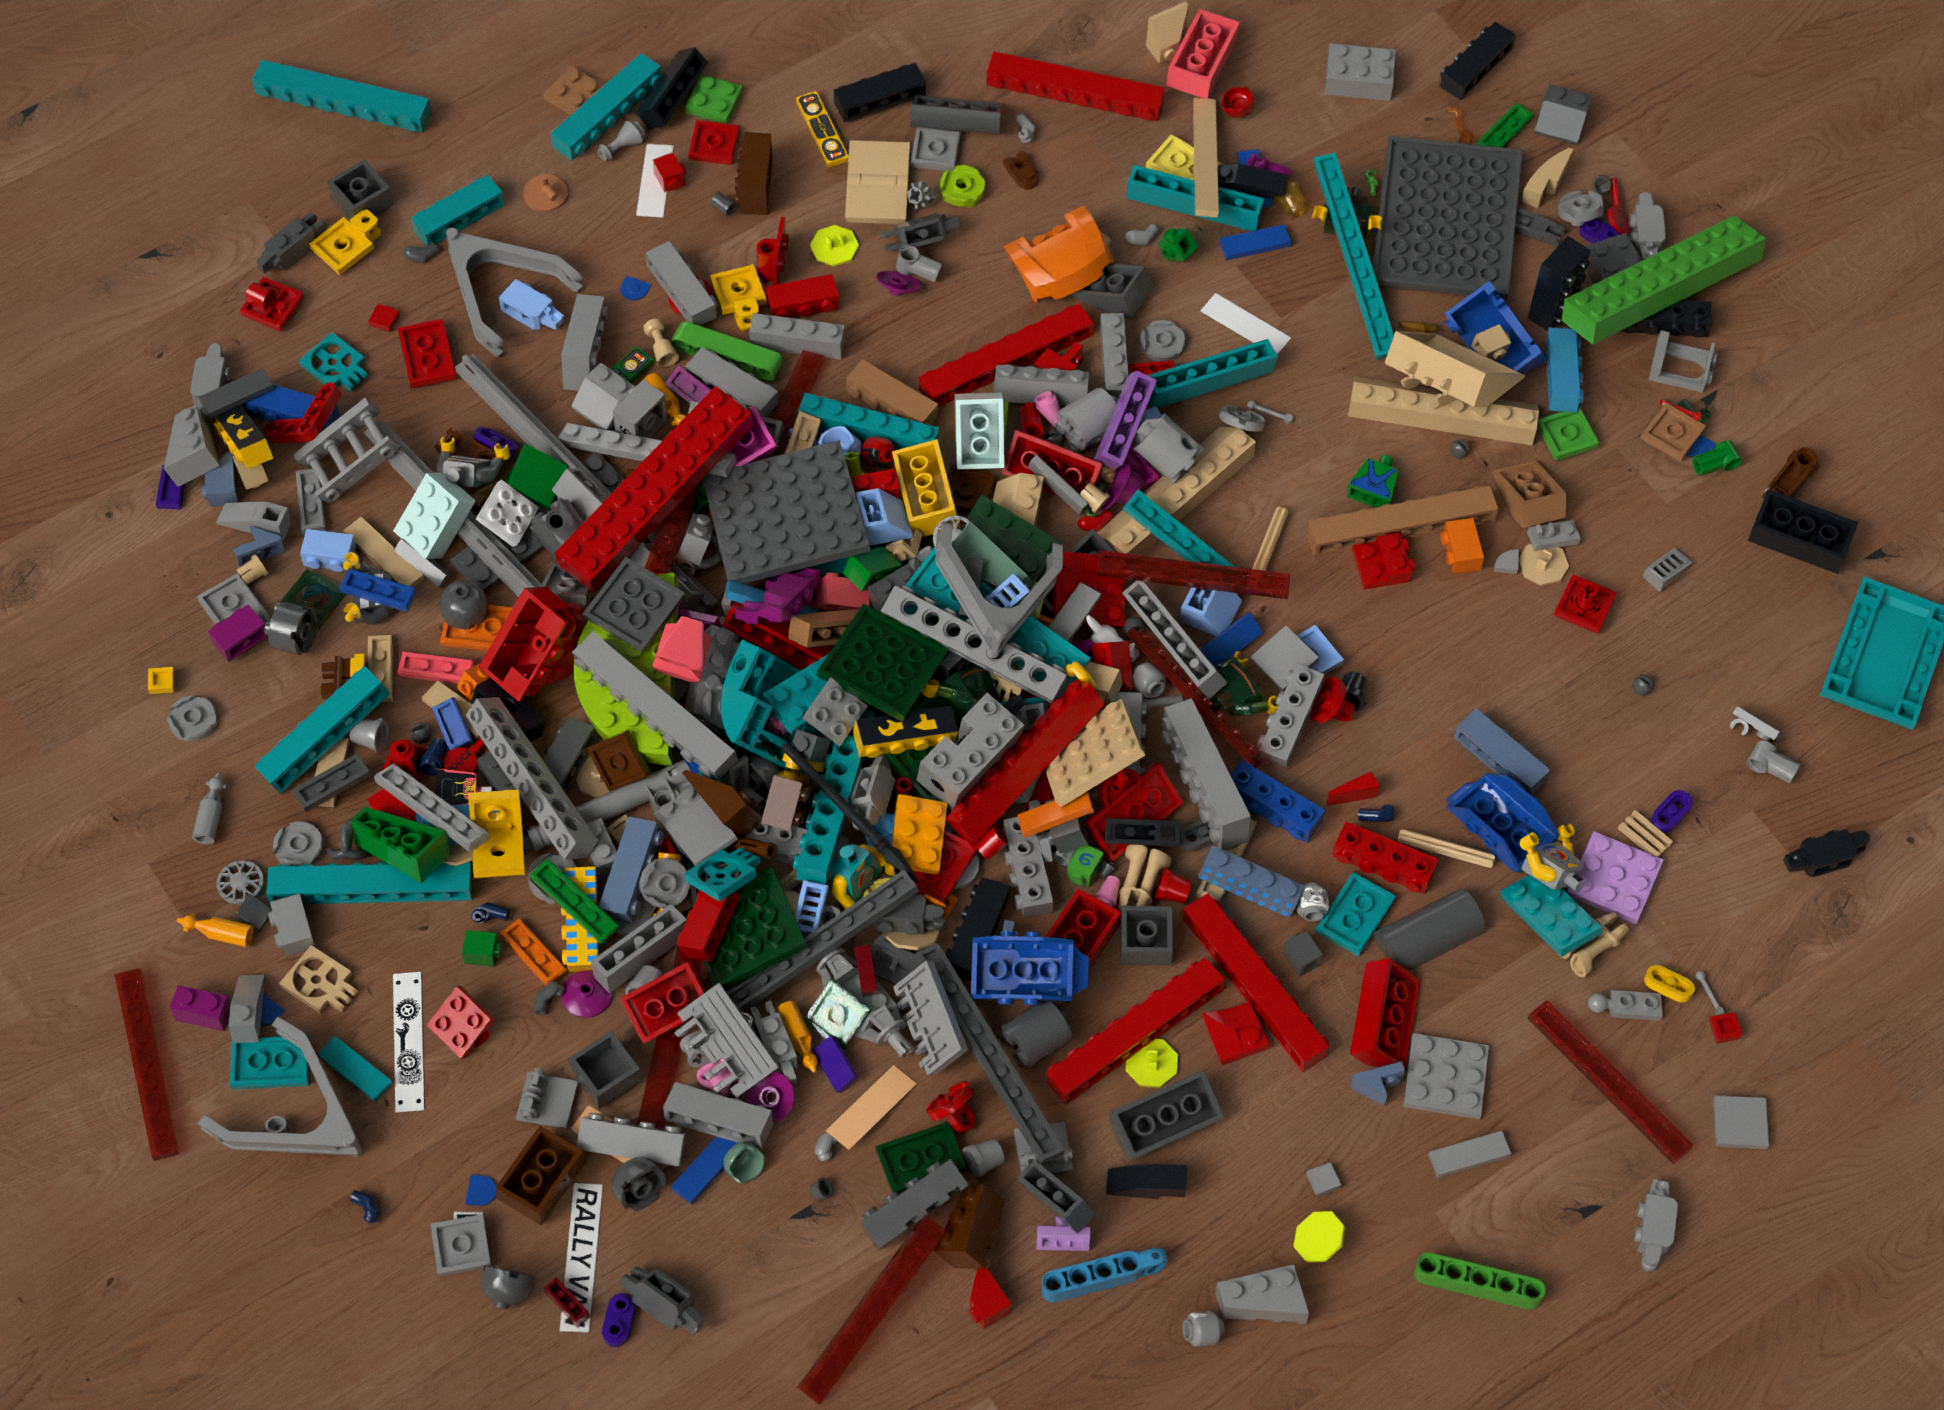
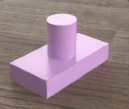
M1055 1217V1226H1037V1250L1089 1251L1090 1227H1084L1077 1234L1058 1217Z

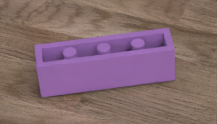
M1137 370L1128 375L1094 460L1102 462L1114 470L1123 465L1157 382L1156 379Z

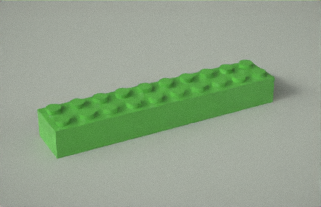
M1734 215L1566 298L1562 321L1593 345L1762 260L1766 238Z

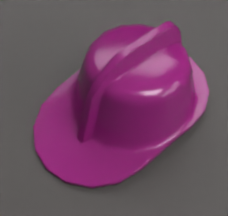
M1126 461L1118 470L1112 487L1108 492L1110 498L1101 508L1102 511L1107 510L1114 502L1127 504L1137 490L1141 491L1144 480L1131 469V462Z

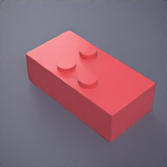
M1199 9L1168 68L1166 86L1208 99L1237 42L1240 22Z

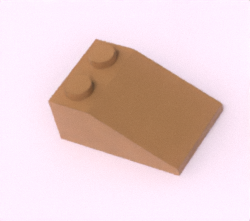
M1536 460L1493 470V476L1510 513L1522 528L1566 518L1565 491Z

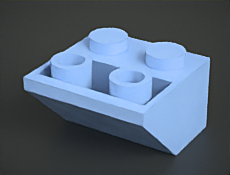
M879 488L855 492L869 545L913 538L902 500Z
M1200 570L1181 606L1179 622L1216 637L1231 625L1242 600L1222 578Z

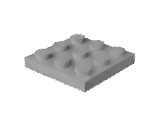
M1413 1033L1403 1107L1480 1119L1489 1045Z

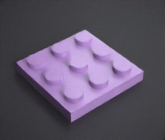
M1593 831L1581 859L1583 868L1579 876L1585 879V885L1578 892L1569 887L1567 894L1575 900L1604 912H1615L1619 918L1636 925L1663 863V859Z

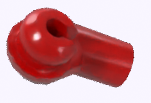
M1105 510L1098 517L1084 516L1079 518L1077 525L1081 530L1090 531L1094 529L1098 532L1113 518V515L1110 511Z

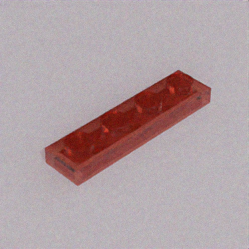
M806 350L802 351L771 418L784 423V432L788 433L789 429L794 427L804 394L811 393L825 362V356Z

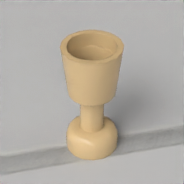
M649 320L644 324L643 330L648 337L654 338L653 350L657 365L662 368L670 367L678 361L679 355L671 342L662 336L664 331L662 320Z

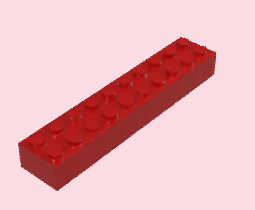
M715 386L555 552L558 565L594 593L618 568L624 558H628L753 427L752 413Z

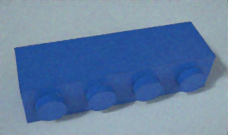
M273 385V390L241 405L251 418L258 417L268 422L281 419H301L315 396ZM337 404L320 433L339 419L340 413Z

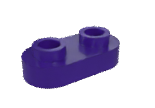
M1597 218L1585 221L1579 228L1581 237L1591 243L1610 238L1609 236L1621 235L1615 228Z
M479 427L476 429L474 435L476 442L494 452V446L497 443L501 444V448L508 444L510 458L516 455L518 445L511 439L490 428Z
M1682 790L1672 792L1654 811L1651 823L1663 833L1672 831L1690 812L1693 804L1691 796ZM1675 804H1680L1682 808L1676 807ZM1660 820H1665L1667 824L1661 823Z
M616 1294L608 1303L602 1327V1336L604 1342L610 1347L623 1346L629 1339L635 1315V1303L632 1302V1297L627 1294ZM619 1303H625L626 1307L624 1309H618L617 1305ZM613 1328L620 1329L618 1334L610 1333Z

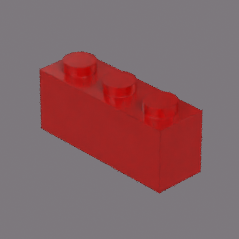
M833 274L766 287V301L772 316L787 318L806 317L811 314L831 312L839 309V295Z
M701 890L698 891L697 900L693 909L689 911L685 927L680 932L677 940V946L685 957L712 962L740 899L737 891L720 902Z

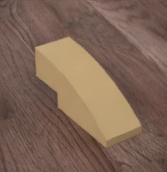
M1567 148L1556 154L1534 173L1524 189L1522 203L1538 208L1546 192L1555 195L1570 163L1573 149Z

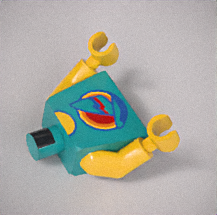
M853 843L844 846L840 850L839 858L831 867L832 894L846 910L860 900L865 890L871 886L883 871V866L885 867L886 874L893 877L896 875L894 873L895 867H889L882 853H879L874 846L866 844L857 846Z

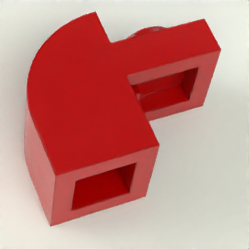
M1075 341L1063 357L1047 348L1035 361L1034 367L1043 369L1056 368L1069 371L1077 370L1084 359V356H1082L1083 345Z

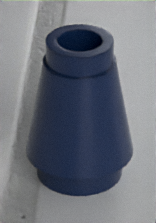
M434 739L419 759V769L423 773L434 776L437 775V769H442L447 743L444 740Z

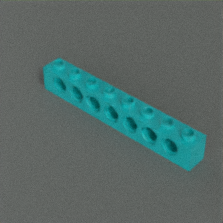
M865 710L859 719L875 717V712ZM853 728L840 746L831 741L830 748L833 750L831 754H827L824 768H827L825 774L821 773V776L849 805V798L858 770L862 768L865 758L859 757L852 732ZM820 789L819 794L815 793L812 808L815 809L813 814H808L806 821L808 831L807 834H802L799 848L802 851L801 854H796L793 869H797V880L826 885L847 816Z

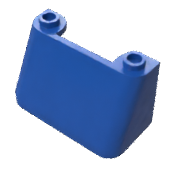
M1490 281L1444 313L1448 318L1445 324L1452 333L1457 331L1472 351L1474 349L1471 344L1476 334L1500 324L1503 331L1509 334L1511 344L1503 358L1492 360L1521 374H1525L1547 361L1542 351Z

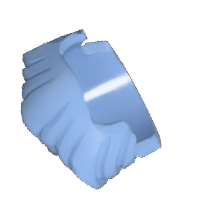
M844 426L833 427L820 436L819 445L840 440L844 456L849 452H857L859 455L861 453V441Z

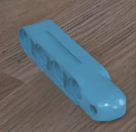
M1158 1247L1139 1252L1126 1251L1053 1270L1043 1276L1041 1294L1048 1302H1059L1132 1283L1138 1278L1153 1275L1162 1270L1169 1261L1167 1253L1164 1249ZM1131 1263L1136 1266V1269L1129 1271L1123 1265ZM1100 1270H1107L1111 1275L1102 1277L1098 1272ZM1080 1276L1085 1279V1282L1077 1284L1072 1279ZM1056 1283L1060 1288L1053 1291L1047 1288V1285Z

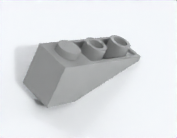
M269 502L225 503L216 524L251 533L249 527L253 526L280 535L283 542L292 521L288 507Z

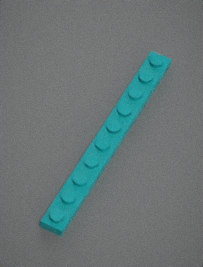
M1336 152L1314 157L1313 163L1376 360L1386 358L1394 334Z

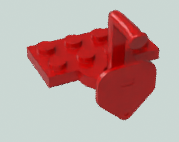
M1155 762L1140 775L1132 769L1124 768L1096 785L1098 786V800L1101 807L1083 822L1100 850L1104 852L1107 861L1113 862L1126 851L1128 845L1132 844L1105 843L1106 818L1165 819L1184 802L1160 763Z

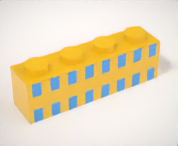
M596 867L565 868V875L598 905ZM561 908L562 916H566V925H562V940L567 942V949H562L563 965H567L569 972L592 970L591 961L599 956V943Z

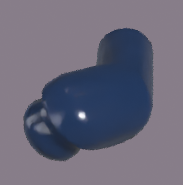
M1383 805L1381 810L1360 808L1358 819L1359 821L1390 822L1395 817V809L1391 805Z
M485 903L474 909L471 917L476 923H484L494 917L506 921L509 917L510 909L492 903Z
M354 1190L350 1197V1202L363 1207L365 1212L363 1216L364 1221L372 1224L376 1223L378 1216L381 1214L377 1199Z

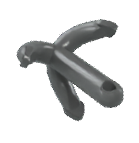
M351 819L347 820L346 824H343L340 829L341 849L335 851L327 848L328 856L337 860L347 857L359 860L366 857L369 853L364 849L360 851L351 849L353 842Z

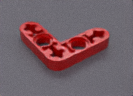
M332 382L323 385L303 418L274 420L265 427L264 435L272 443L312 441L318 436L339 401L341 391Z

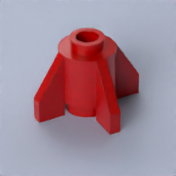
M394 740L391 742L390 755L382 770L394 763L406 773L409 772L410 776L413 775L414 779L420 782L415 767L417 760L421 758L427 749L425 746L408 740Z

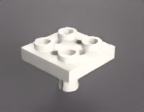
M500 480L496 483L476 520L514 547L518 545L539 507L503 480Z

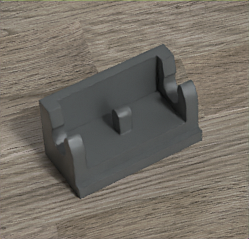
M878 938L871 950L876 977L895 985L920 966L915 959V954L897 948Z

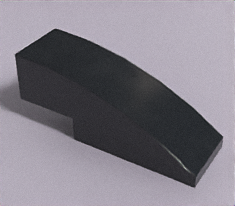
M1148 1164L1109 1168L1106 1195L1158 1199L1159 1196L1185 1198L1188 1165Z

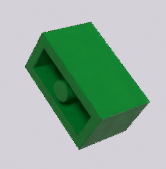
M883 546L870 549L871 551L850 556L846 562L847 565L843 574L861 592L868 590V586L900 569L902 565Z

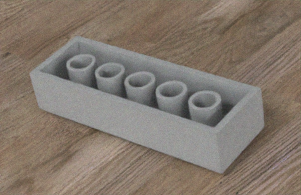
M1192 698L1164 707V718L1161 719L1163 731H1161L1162 741L1165 745H1169L1171 749V759L1175 765L1178 764L1181 779L1190 788L1189 793L1194 804L1197 803L1200 808L1199 814L1204 824L1207 823L1210 828L1209 835L1212 842L1217 843L1218 847L1222 850L1248 842L1251 816Z

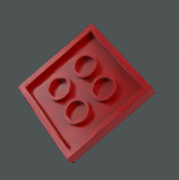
M1063 551L1062 570L1056 576V584L1053 587V620L1081 582L1101 593L1100 600L1089 615L1100 625H1109L1116 629L1125 627V596L1122 594L1125 591L1124 557ZM1086 619L1082 626H1089Z

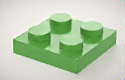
M701 74L685 106V113L727 124L743 92L742 86Z
M1578 407L1577 412H1560L1538 419L1537 428L1555 461L1598 448L1599 442L1580 407Z

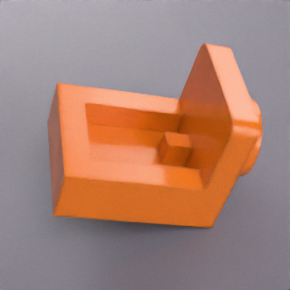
M480 664L464 670L457 685V689L470 702L472 701L475 686L490 678L479 668Z

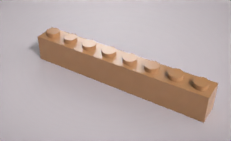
M1476 486L1469 490L1452 491L1439 496L1430 495L1423 499H1410L1403 503L1385 504L1378 508H1364L1357 512L1339 513L1327 518L1318 517L1308 521L1306 535L1313 556L1317 557L1352 550L1353 545L1374 542L1377 536L1400 532L1402 539H1409L1439 533L1444 530L1446 521L1473 518L1475 525L1495 522L1498 506L1490 486Z

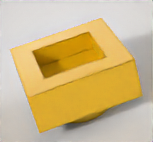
M173 667L148 668L149 694L174 693L175 671Z

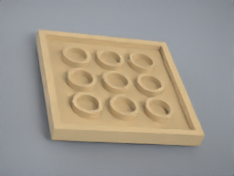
M1122 698L1108 704L1105 709L1097 713L1045 768L1055 801L1060 808L1145 756L1130 713Z

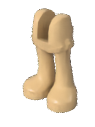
M1133 844L1127 846L1125 856L1130 861L1123 888L1118 893L1120 897L1118 911L1121 912L1122 905L1129 906L1130 901L1137 902L1136 906H1149L1152 904L1151 894L1155 880L1160 870L1170 867L1172 861L1170 856L1157 849H1152L1141 888H1136L1141 868L1148 855V848L1143 845Z
M1615 912L1594 919L1602 926V934L1597 936L1599 938L1597 941L1575 953L1578 949L1576 948L1562 957L1567 959L1572 955L1570 965L1579 977L1588 975L1592 970V960L1602 951L1619 945L1620 940L1628 933L1629 927L1626 924L1620 925L1612 932L1607 929L1618 919Z

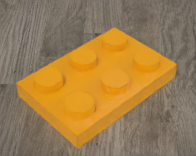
M898 794L891 846L901 851L913 871L938 875L947 802Z

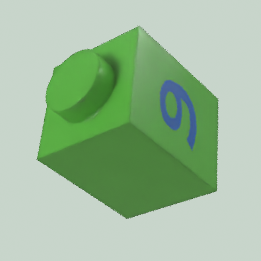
M1089 845L1079 847L1068 864L1067 877L1075 884H1083L1089 887L1103 864L1104 852Z

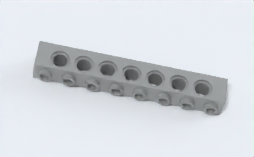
M894 586L881 609L883 614L1050 704L1059 698L1068 682V677L1064 674L1065 670L1056 664L1049 666L1043 663L1044 659L1035 653L1028 655L1022 652L1023 648L1011 641L1003 647L1002 651L1004 653L1000 659H992L987 656V648L983 641L978 648H971L969 646L972 639H981L969 619L964 622L957 618L958 614L948 608H945L944 611L937 608V603L927 597H924L922 600L914 596L916 593L906 586L902 588ZM916 605L918 610L915 614L908 615L906 614L907 607ZM931 616L939 617V622L934 626L927 625V620ZM953 627L961 629L956 637L948 635L949 630ZM1019 660L1025 662L1022 670L1016 671L1012 669L1014 662ZM1038 672L1047 674L1046 679L1042 682H1036L1034 675Z
M499 697L477 698L466 714V717L515 789L519 790L520 796L564 860L587 858L598 842L595 835Z

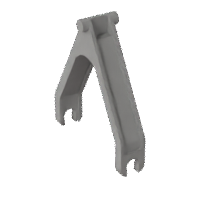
M449 228L446 231L449 255L475 339L496 357L505 352L500 348L503 340L481 320L469 275L475 267L482 263L494 262L554 276L575 293L583 287L579 283L582 280L581 275L557 255L460 233L455 228Z
M942 522L941 532L937 533L936 564L985 644L988 657L996 658L1003 647L1055 586L1056 576L1061 572L1063 566V545L1052 543V553L1050 555L1047 554L1046 574L1024 600L1013 608H1000L990 604L983 598L952 547V524Z
M279 1017L275 1019L272 1026L277 1029V1034L302 1049L327 1102V1114L323 1123L315 1130L306 1134L229 1131L205 1115L197 1123L202 1127V1131L232 1150L352 1155L353 1157H359L363 1154V1148L307 1035Z

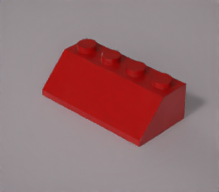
M1391 958L1366 963L1350 1054L1365 1065L1383 1067L1402 1061L1406 1071L1421 980Z

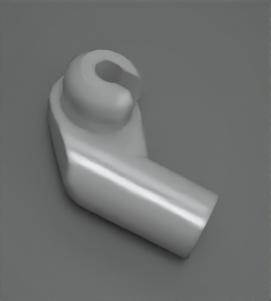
M1021 113L1016 117V122L1022 128L1021 132L1018 133V137L1022 142L1027 143L1033 139L1036 127L1024 113Z
M828 1132L819 1137L815 1147V1154L818 1155L820 1161H827L832 1157L830 1152L831 1146L838 1142Z

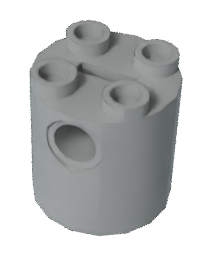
M1096 388L1058 411V422L1055 423V427L1061 435H1065L1072 451L1076 453L1083 451L1103 438L1118 399L1113 395L1110 396L1104 389Z
M1165 413L1156 419L1147 418L1136 431L1134 450L1172 483L1182 474L1181 470L1187 471L1195 462L1192 457H1197L1204 448Z

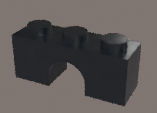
M491 678L475 686L471 703H474L477 698L499 697L530 742L542 736L546 719L527 703L525 699L522 702H518Z

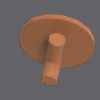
M542 173L533 177L526 183L523 189V198L526 204L539 212H550L558 209L565 203L568 197V189L565 182L558 176Z

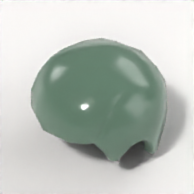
M749 1142L737 1143L727 1151L723 1159L724 1170L738 1183L749 1182L758 1176L763 1169L765 1156L755 1145Z

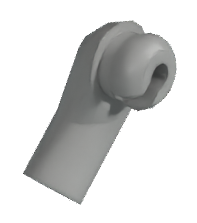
M1150 224L1145 231H1128L1125 239L1133 245L1145 246L1154 238L1159 230L1155 225Z

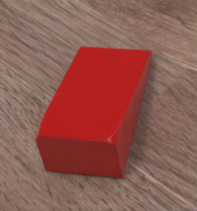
M1368 772L1330 790L1326 804L1331 806L1375 798L1379 794L1380 784L1372 772Z

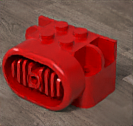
M548 587L524 588L480 663L479 668L518 702H522L525 695L533 696L537 694L543 685L554 684V682L568 678L574 671L575 657L572 651L577 647L582 631L589 621L583 616L585 610L574 602L563 601Z

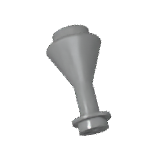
M626 121L615 141L608 146L603 144L599 146L600 149L597 150L599 156L604 161L611 160L612 153L620 147L641 144L643 142L642 137L645 136L642 126L637 121Z

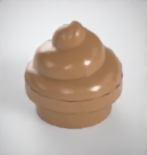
M1103 464L1101 479L1112 484L1114 477L1117 475L1118 468L1114 470Z

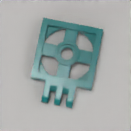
M333 332L299 360L300 366L324 385L332 382L338 387L342 384L349 391L355 389L353 383L359 385L362 382L358 376L364 380L368 377V374L360 368L365 363V357ZM330 345H337L341 348L335 354H329L325 351ZM350 355L352 361L347 368L342 364V360ZM316 357L323 361V364L317 370L312 366V360ZM335 359L337 362L335 365H329L328 361ZM329 371H336L337 373H339L337 375L332 376L326 375Z
M742 847L731 854L721 849L684 873L685 882L720 902L757 877L755 867L759 865L761 859ZM722 861L729 865L724 869L714 867ZM737 871L741 872L737 879L731 877ZM704 873L711 877L705 882L699 878ZM720 874L725 875L723 878H717L716 876Z

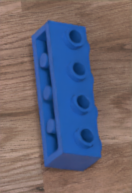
M1243 760L1239 762L1230 776L1245 806L1252 813L1260 814L1268 819L1273 826L1281 827L1288 831L1293 838L1307 843L1323 822L1324 809Z

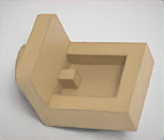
M918 529L911 530L913 538L890 543L885 546V549L899 562L916 557L922 538V533Z

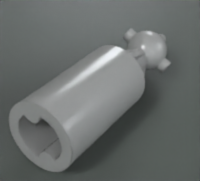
M217 773L210 781H206V785H209L211 790L200 801L192 839L200 844L209 845L215 841L223 807L218 791L222 790V788L226 789V784L223 783L220 773Z

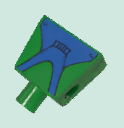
M1381 455L1379 461L1367 459L1349 482L1346 497L1373 508L1391 504L1398 470L1392 467L1393 458L1388 455Z

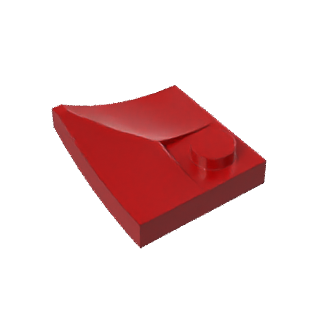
M1250 1002L1223 1010L1202 1013L1208 1034L1222 1066L1269 1049V1042Z

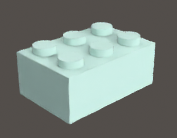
M1002 393L955 394L957 469L1004 468Z
M426 473L393 531L411 545L425 560L442 559L476 500L456 483L449 482L445 473Z

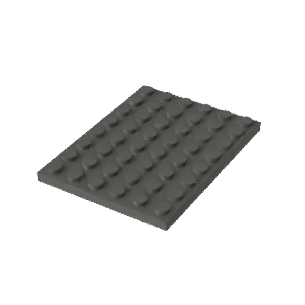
M1389 136L1379 216L1383 218L1382 230H1377L1373 263L1377 284L1379 286L1470 295L1490 281L1502 299L1508 300L1522 150Z

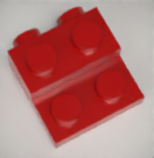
M1400 532L1377 536L1374 542L1353 545L1352 552L1364 590L1410 582L1415 566L1413 559H1408L1406 552L1409 551L1406 538H1401Z

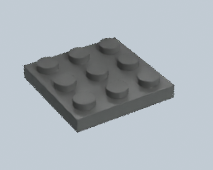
M625 557L583 612V616L644 654L686 598L685 592Z

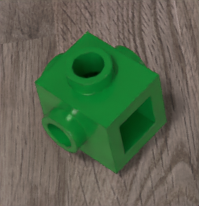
M1171 228L1163 234V238L1157 243L1162 255L1168 261H1184L1199 247L1188 228Z

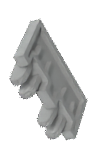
M926 960L893 986L896 996L904 997L897 1004L898 1010L901 1012L909 1010V1008L912 1009L902 1019L908 1025L913 1039L916 1041L923 1040L915 1046V1054L918 1056L929 1053L919 1062L920 1068L926 1070L927 1076H935L968 1051V1048L933 961Z
M721 983L712 987L677 1013L683 1022L694 1016L692 1020L675 1032L677 1037L685 1035L696 1025L702 1030L699 1035L686 1042L684 1047L687 1051L708 1037L710 1040L700 1047L711 1063L716 1064L721 1059H724L704 1075L706 1079L714 1078L726 1067L732 1073L728 1078L716 1084L713 1088L716 1093L738 1079L739 1083L730 1088L735 1097L738 1098L780 1068Z

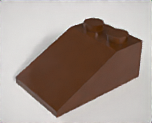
M686 769L682 772L720 821L740 837L747 836L761 823L763 815L759 811L762 807L743 790L739 793L731 786Z

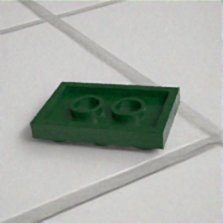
M949 1122L875 1146V1151L892 1193L897 1191L898 1194H901L907 1190L905 1186L907 1182L916 1176L921 1180L929 1174L926 1169L937 1161L943 1164L951 1159L960 1173L967 1171V1166Z

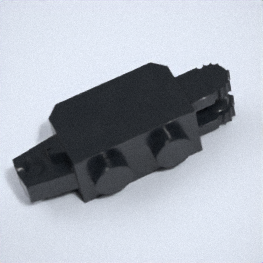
M1847 829L1842 831L1832 830L1822 837L1806 838L1801 842L1799 849L1785 855L1783 861L1789 872L1805 870L1806 874L1813 878L1850 867L1855 855L1860 852L1862 853L1866 849V844L1870 841V835L1863 830L1850 834Z

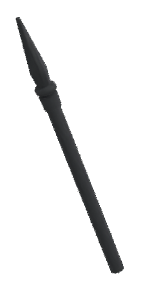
M786 742L781 747L785 754L869 838V841L877 848V851L882 853L885 861L900 872L905 870L909 877L919 884V879L905 860L901 851L891 846L888 840H885L881 834L876 832L789 742Z

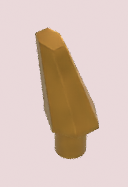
M1399 321L1400 328L1409 332L1436 333V324Z

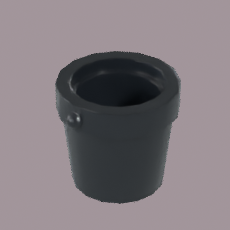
M1348 672L1342 679L1346 686L1344 699L1355 706L1354 712L1362 710L1364 705H1367L1365 697L1367 679L1358 672Z

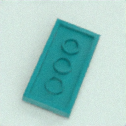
M1527 875L1500 891L1501 898L1560 957L1602 934V926L1562 888L1557 890L1551 889L1531 875Z

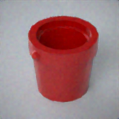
M1164 868L1156 889L1155 898L1185 904L1191 889L1192 880Z

